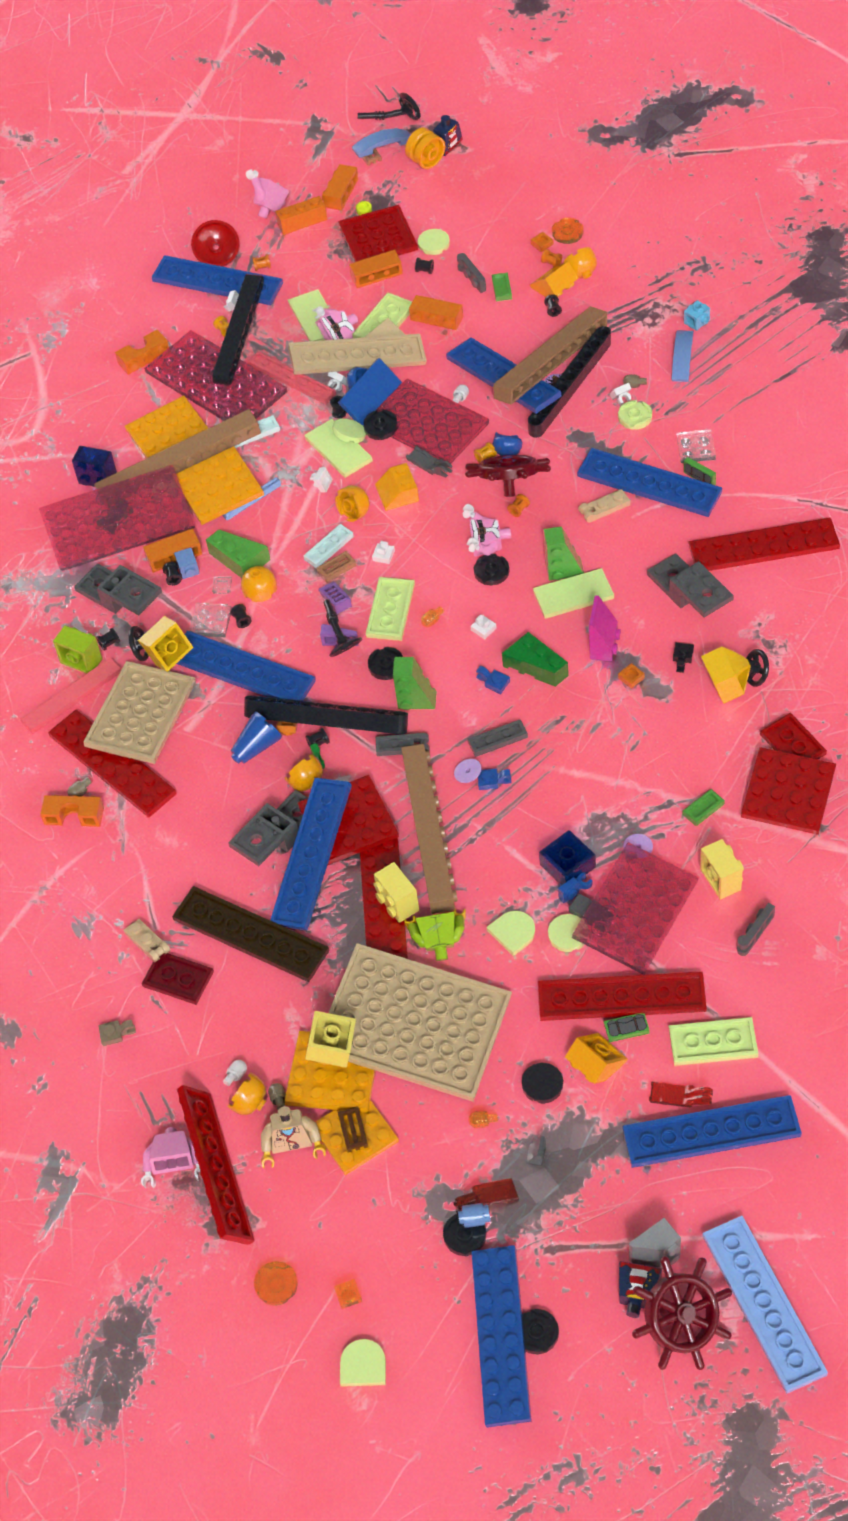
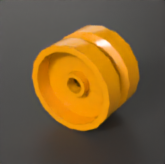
M425 127L415 130L408 138L405 147L406 156L424 169L433 168L438 164L445 152L444 140Z

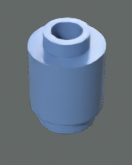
M488 1204L464 1205L462 1210L458 1211L459 1222L464 1224L465 1228L482 1226L487 1222H491Z

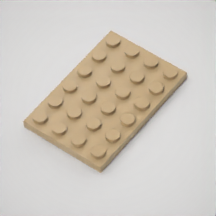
M126 661L84 740V747L155 764L196 683L195 677L171 671L166 672L162 669Z

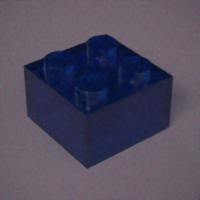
M79 445L72 459L79 484L95 487V483L117 473L111 451Z
M570 830L539 852L540 865L561 886L574 877L576 879L579 874L583 872L588 874L596 868V854Z

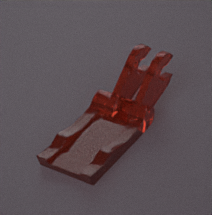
M651 1081V1095L649 1096L651 1103L691 1108L693 1105L712 1104V1101L709 1100H712L710 1096H713V1093H711L713 1089L710 1087L695 1088L693 1085H673L665 1082Z
M512 1178L474 1185L472 1187L473 1192L455 1198L456 1202L453 1204L458 1206L456 1211L458 1214V1211H461L464 1205L478 1203L491 1205L517 1200L519 1197Z

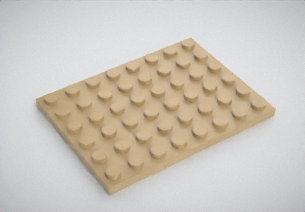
M357 943L328 1013L356 1019L348 1062L474 1102L512 992Z

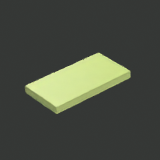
M317 289L288 299V304L308 340H325L315 323L318 320L315 318L317 313L312 311L319 306L329 308L320 291Z
M387 292L352 334L353 338H364L387 318L399 328L410 315L409 307L412 301Z
M330 419L305 434V440L346 478L372 462L373 459L358 443H354L351 440L350 442H345L337 438L333 433L334 430H332L335 421Z
M602 568L533 588V593L545 619L593 605L595 595L599 596L603 602L614 599V593Z
M379 577L366 630V638L402 641L415 580Z
M752 1017L669 1025L674 1066L758 1058L759 1054Z

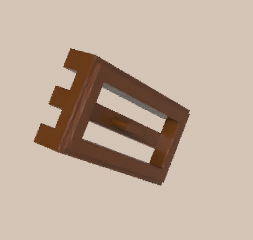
M355 1107L338 1112L347 1152H352V1149L360 1150V1147L368 1148L359 1108ZM353 1113L356 1114L362 1138L360 1142H358L351 1115ZM345 1115L348 1117L354 1141L352 1144L349 1142L343 1118Z

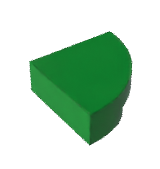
M318 744L310 745L311 753L319 760L322 769H324L325 764L321 758Z

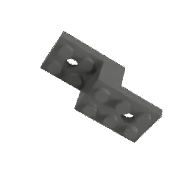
M676 553L647 570V575L680 609L690 603L704 618L734 600V595L699 561L689 566ZM670 573L677 574L675 576H668ZM706 593H709V594H711L712 596L708 597V596H703V595L706 594Z
M98 563L74 586L76 592L115 614L124 607L138 616L162 593L161 587L122 565H119L112 572Z
M295 790L277 809L266 803L228 842L229 847L258 867L278 846L288 852L294 846L303 815L299 817L293 816L295 812H301L297 802L308 799V797ZM254 839H261V842L258 844L251 843Z

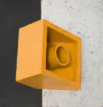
M568 261L547 271L531 283L530 287L544 297L551 294L559 297L563 294L562 290L565 288L567 290L575 285L574 281L578 279V276Z
M407 463L390 467L375 484L385 511L419 501L417 485Z
M599 1033L577 1037L565 1056L573 1068L581 1071L585 1078L594 1084L606 1081L628 1060L627 1057Z

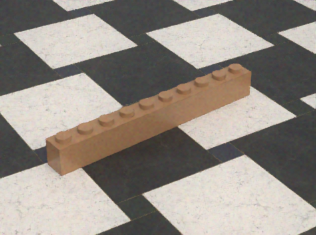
M592 306L587 308L496 381L493 385L494 399L512 405L584 346L598 327H607V311Z
M248 409L95 483L96 490L105 507L108 508L119 501H123L146 490L152 484L162 482L164 479L200 461L202 462L261 434L258 422Z
M424 744L401 747L431 914L455 910L454 902H457L458 899L456 889L452 890L451 888L455 883L453 873L449 874L448 872L452 868L450 857L446 858L445 854H448L447 842L442 841V838L446 837L444 826L440 827L439 825L442 822L441 811L436 809V807H440L438 795L434 796L433 794L437 790L435 780L431 781L430 778L434 777L432 765L428 766V762H431L430 753L425 751Z

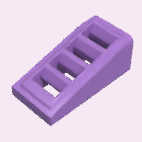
M334 581L318 589L325 600H330L333 610L337 614L352 607L349 596Z
M321 624L320 636L322 646H337V638L332 626ZM340 628L343 636H346L347 639H350L349 637H358L357 631Z

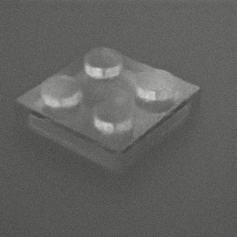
M711 429L676 433L680 463H684L687 457L696 462L716 460Z
M196 602L189 631L201 636L225 638L231 616V604Z

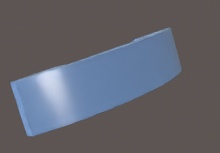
M404 129L381 130L358 141L352 146V150L361 158L373 154L374 148L398 142L400 146L405 145L411 135Z
M677 330L672 381L689 382L694 331Z

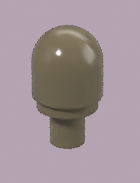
M629 374L624 377L623 384L629 383L631 388H637L640 385H647V378H640L637 374Z
M86 777L82 782L79 780L74 782L67 790L68 796H83L87 791L86 787L92 783L91 780Z
M272 1084L268 1089L269 1098L277 1106V1110H279V1108L285 1106L286 1092L281 1084Z

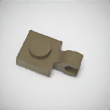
M118 1020L98 1025L103 1047L123 1042L122 1036L136 1033L132 1020H126L121 1025Z

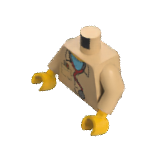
M286 1106L279 1108L278 1113L270 1116V1123H267L261 1132V1151L264 1152L261 1158L262 1167L265 1169L264 1162L266 1160H271L272 1168L274 1167L275 1163L272 1155H270V1151L275 1154L310 1147L312 1143L315 1145L313 1150L314 1158L318 1159L317 1150H322L325 1157L326 1147L320 1143L322 1139L316 1122L307 1116H303L302 1112L298 1109L290 1111V1108Z

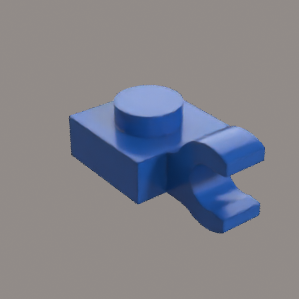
M479 666L476 670L479 673L476 678L484 681L486 688L500 695L510 683L509 676L496 670L490 673L483 666Z
M497 768L481 770L478 776L479 790L498 789V784L512 783L510 769L502 770L499 773Z
M585 872L579 874L576 879L574 877L558 888V897L563 904L568 900H573L578 895L579 889H589L592 887L593 881L591 879L583 882L586 879Z

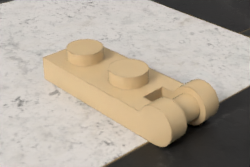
M620 489L588 504L582 503L578 510L581 514H584V519L590 523L629 506L630 499Z
M137 919L123 930L125 935L154 963L160 959L159 956L163 953L167 954L171 951L168 944L162 941L140 919Z

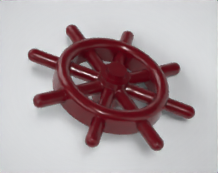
M526 455L490 457L482 460L479 464H467L465 468L468 471H466L465 476L467 478L479 476L490 481L503 480L504 496L513 497L516 495L514 480L519 478L526 479L538 472H550V459H536Z
M663 1256L660 1262L665 1277L660 1279L651 1291L640 1286L633 1288L635 1295L646 1300V1325L633 1330L632 1336L638 1339L650 1333L653 1340L664 1348L658 1362V1367L661 1370L667 1368L672 1352L691 1353L696 1368L703 1370L705 1364L700 1349L709 1343L714 1334L725 1340H729L732 1336L731 1332L718 1326L720 1317L718 1302L730 1297L732 1290L725 1288L714 1293L710 1285L701 1279L707 1264V1260L704 1257L698 1259L693 1274L674 1273L669 1258ZM687 1283L689 1285L682 1299L678 1284ZM669 1289L674 1301L673 1303L663 1298ZM697 1290L703 1299L692 1303ZM705 1308V1319L696 1315V1312ZM674 1322L670 1334L667 1337L663 1332L662 1327ZM691 1323L702 1328L696 1336ZM683 1327L687 1342L676 1343Z

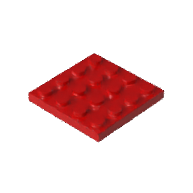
M399 204L338 221L354 262L395 250L398 256L418 250V244Z
M759 747L741 818L819 835L837 764Z
M370 775L350 782L352 787L328 865L399 837V833ZM308 799L297 802L302 815L304 814Z

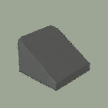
M541 1136L530 1143L526 1158L527 1163L536 1165L543 1163L546 1149L545 1137Z

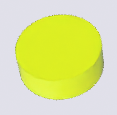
M367 201L359 202L356 205L357 214L362 215L372 212L371 203Z

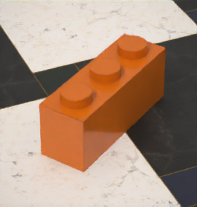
M339 164L338 168L334 170L332 179L328 181L327 188L322 193V200L326 208L343 210L359 180L357 167Z
M320 196L275 211L277 225L283 235L327 220L326 207Z
M395 250L349 264L350 275L356 288L403 274L402 263Z
M416 295L409 307L410 320L457 330L463 319V305Z
M193 528L143 546L146 559L153 573L162 570L164 564L168 562L177 563L175 552L192 548L195 557L202 555L200 542Z

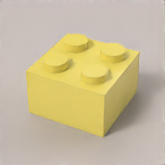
M723 839L701 848L700 870L719 899L721 900L741 891L744 867L739 859L736 860L731 846L726 845Z
M395 862L374 874V887L377 890L376 898L381 904L384 903L386 905L387 912L392 918L395 917L400 923L419 911L417 891Z
M315 1011L305 1059L347 1067L356 1019Z

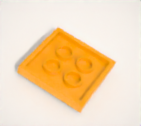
M371 1100L368 1113L360 1112L368 1148L360 1147V1150L352 1149V1152H347L338 1112L347 1109L333 1110L316 1121L322 1139L320 1141L325 1145L327 1151L345 1176L399 1142L398 1137ZM353 1113L351 1115L358 1142L362 1141L356 1114ZM345 1115L343 1118L349 1142L352 1144L354 1141L348 1117Z

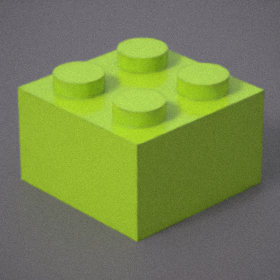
M64 625L53 640L58 658L63 665L88 673L102 661L96 637L90 633H84L77 628Z

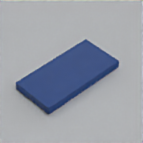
M378 358L338 401V404L354 421L364 426V419L367 415L378 410L402 382Z

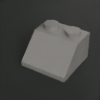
M665 1218L629 1242V1261L631 1263L662 1268L660 1259L663 1256H667L671 1265L679 1260L681 1255V1237Z

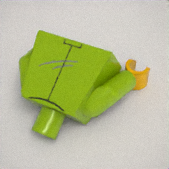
M455 909L454 912L418 918L412 916L413 920L411 922H407L406 919L404 920L411 938L417 945L425 948L426 952L435 951L436 961L448 960L447 948H453L454 943H457L465 929L466 910L463 909L461 914L457 913Z

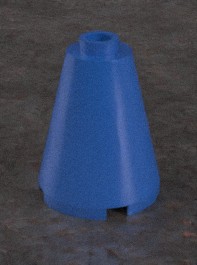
M254 712L230 750L232 753L231 758L238 764L240 762L245 764L282 738L279 731L272 724L265 721L266 718L258 712Z

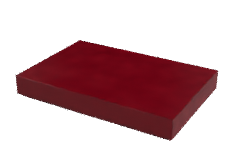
M163 953L159 956L160 959L155 963L153 962L141 983L142 987L197 1005L214 973L213 968Z

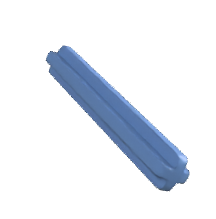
M277 477L273 478L261 486L264 492L263 496L222 516L225 520H230L281 486L280 480Z

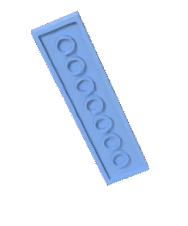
M743 1216L703 1232L702 1237L732 1290L785 1393L788 1394L827 1376L828 1371Z

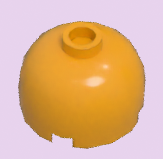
M590 247L577 250L578 254L574 256L570 254L563 262L569 261L578 279L591 277L592 272H594L597 266V258Z
M350 485L337 491L338 496L335 497L336 507L341 516L345 515L348 517L345 520L354 522L366 515L370 503L368 495L362 488Z
M254 566L245 571L242 576L241 590L245 598L248 597L253 602H263L269 600L274 591L276 593L277 581L273 572L268 568Z
M313 754L309 755L311 759L308 761L303 759L295 765L288 773L290 775L289 778L285 777V781L293 789L307 791L312 788L314 778H322V765Z
M252 1072L248 1075L251 1079L244 1080L231 1099L234 1104L229 1103L227 1106L240 1115L252 1114L256 1109L260 1111L266 1103V1100L263 1099L266 1094V1086Z

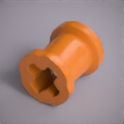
M545 249L541 262L549 263L556 267L562 262V254H555L550 252L549 249Z
M268 254L258 258L252 257L255 271L266 267L271 268Z
M518 494L516 500L508 505L507 510L512 516L520 517L524 508L530 505V501L525 495Z

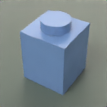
M192 548L174 553L182 579L200 574Z

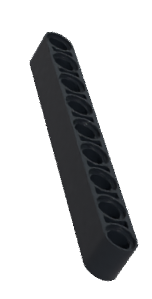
M245 275L213 370L212 379L214 384H232L263 289V275Z
M601 326L596 329L553 385V387L561 391V397L537 414L533 412L529 416L528 432L531 437L538 438L545 433L611 345V330L609 327Z
M246 696L244 698V716L250 718L254 712H258L266 720L392 734H406L408 728V713L403 711L262 696Z

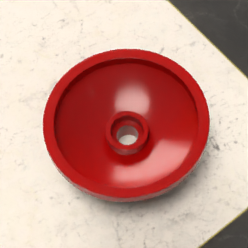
M206 221L198 226L193 233L191 247L194 256L199 262L224 267L230 264L239 252L240 242L238 234L230 224L224 221ZM215 245L219 246L218 249H213Z

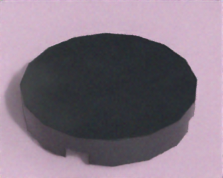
M376 410L367 415L364 419L363 427L365 434L369 438L384 440L394 435L397 431L398 422L392 412L388 410L378 412Z
M496 554L480 557L473 567L474 576L478 582L490 586L504 582L510 572L508 561Z
M391 647L375 650L368 659L369 672L380 680L393 679L394 658L403 657L402 653Z
M541 1062L533 1064L526 1069L522 1076L521 1084L523 1093L529 1100L545 1104L554 1101L560 1096L564 1080L562 1073L557 1067L550 1063Z
M458 1214L449 1218L444 1225L443 1239L445 1245L456 1255H472L471 1251L481 1250L486 1242L487 1233L485 1225L465 1228L464 1224H460Z
M533 1309L523 1313L525 1351L530 1354L539 1355L553 1349L559 1338V1327L554 1316L541 1309Z

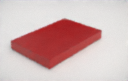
M791 712L760 730L761 737L776 751L813 759H820L827 754V750Z

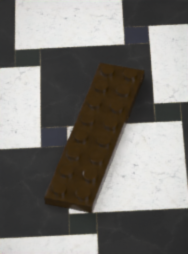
M195 886L191 888L172 916L174 921L307 982L311 981L329 953L328 946Z

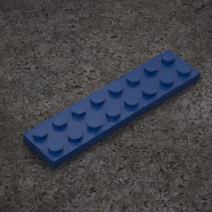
M164 255L151 278L152 282L228 297L231 291L235 290L238 294L240 293L246 274H262ZM263 275L264 285L258 303L272 305L283 285V279Z
M472 337L446 353L447 360L491 387L517 365ZM541 380L516 400V402L537 414L560 398L561 391Z
M591 448L577 472V477L615 489H622L625 492L706 517L710 516L722 494V487Z
M186 631L185 636L194 648L177 663L183 667L272 698L304 701L316 682L315 676L190 631Z
M314 778L270 921L286 928L308 930L352 787L350 782Z
M791 1095L622 1126L631 1168L802 1136Z
M511 1245L471 1251L485 1426L489 1428L532 1422L516 1247Z

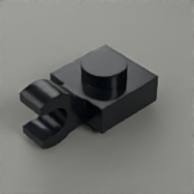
M675 643L673 661L677 662L676 672L684 673L685 664L692 663L694 644Z

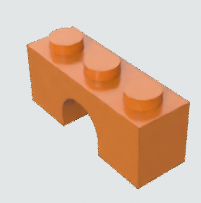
M157 329L143 337L145 347L134 349L127 345L115 352L118 364L128 375L170 352L167 339Z
M44 795L40 816L44 825L63 826L66 816L77 813L81 826L100 827L104 806L101 797Z

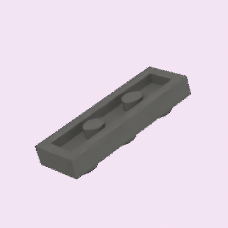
M517 720L468 738V744L474 756L478 757L528 738V733L522 721Z

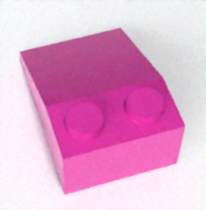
M595 595L589 621L590 659L612 662L613 655H617L618 644L616 640H620L621 629H618L617 619L602 599Z

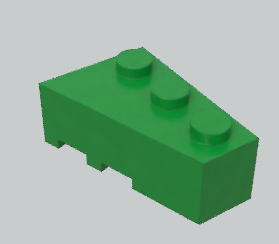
M529 632L502 653L504 668L508 669L510 667L518 670L520 674H529L534 676V679L556 687L569 676L568 662Z

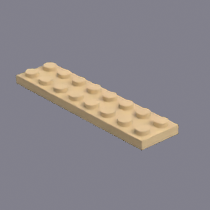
M420 334L294 342L288 344L294 375L350 371L354 367L368 369L378 358L389 368L426 365L427 362Z

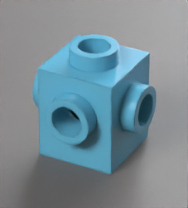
M698 300L689 305L684 311V324L696 331L710 320V307Z

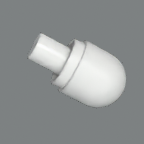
M461 384L455 389L452 400L454 404L462 402L468 396L469 388L466 385Z
M235 1060L226 1071L227 1076L223 1080L225 1085L230 1086L233 1081L240 1080L246 1073L247 1065L243 1060Z

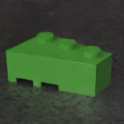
M562 526L544 529L545 565L549 581L583 574L581 558L577 555L574 546L571 545L570 539Z
M217 530L206 539L209 554L240 578L249 568L264 566L271 560L268 546L222 530Z
M395 657L393 679L398 709H435L437 691L431 687L430 680L424 677L423 670L414 657Z

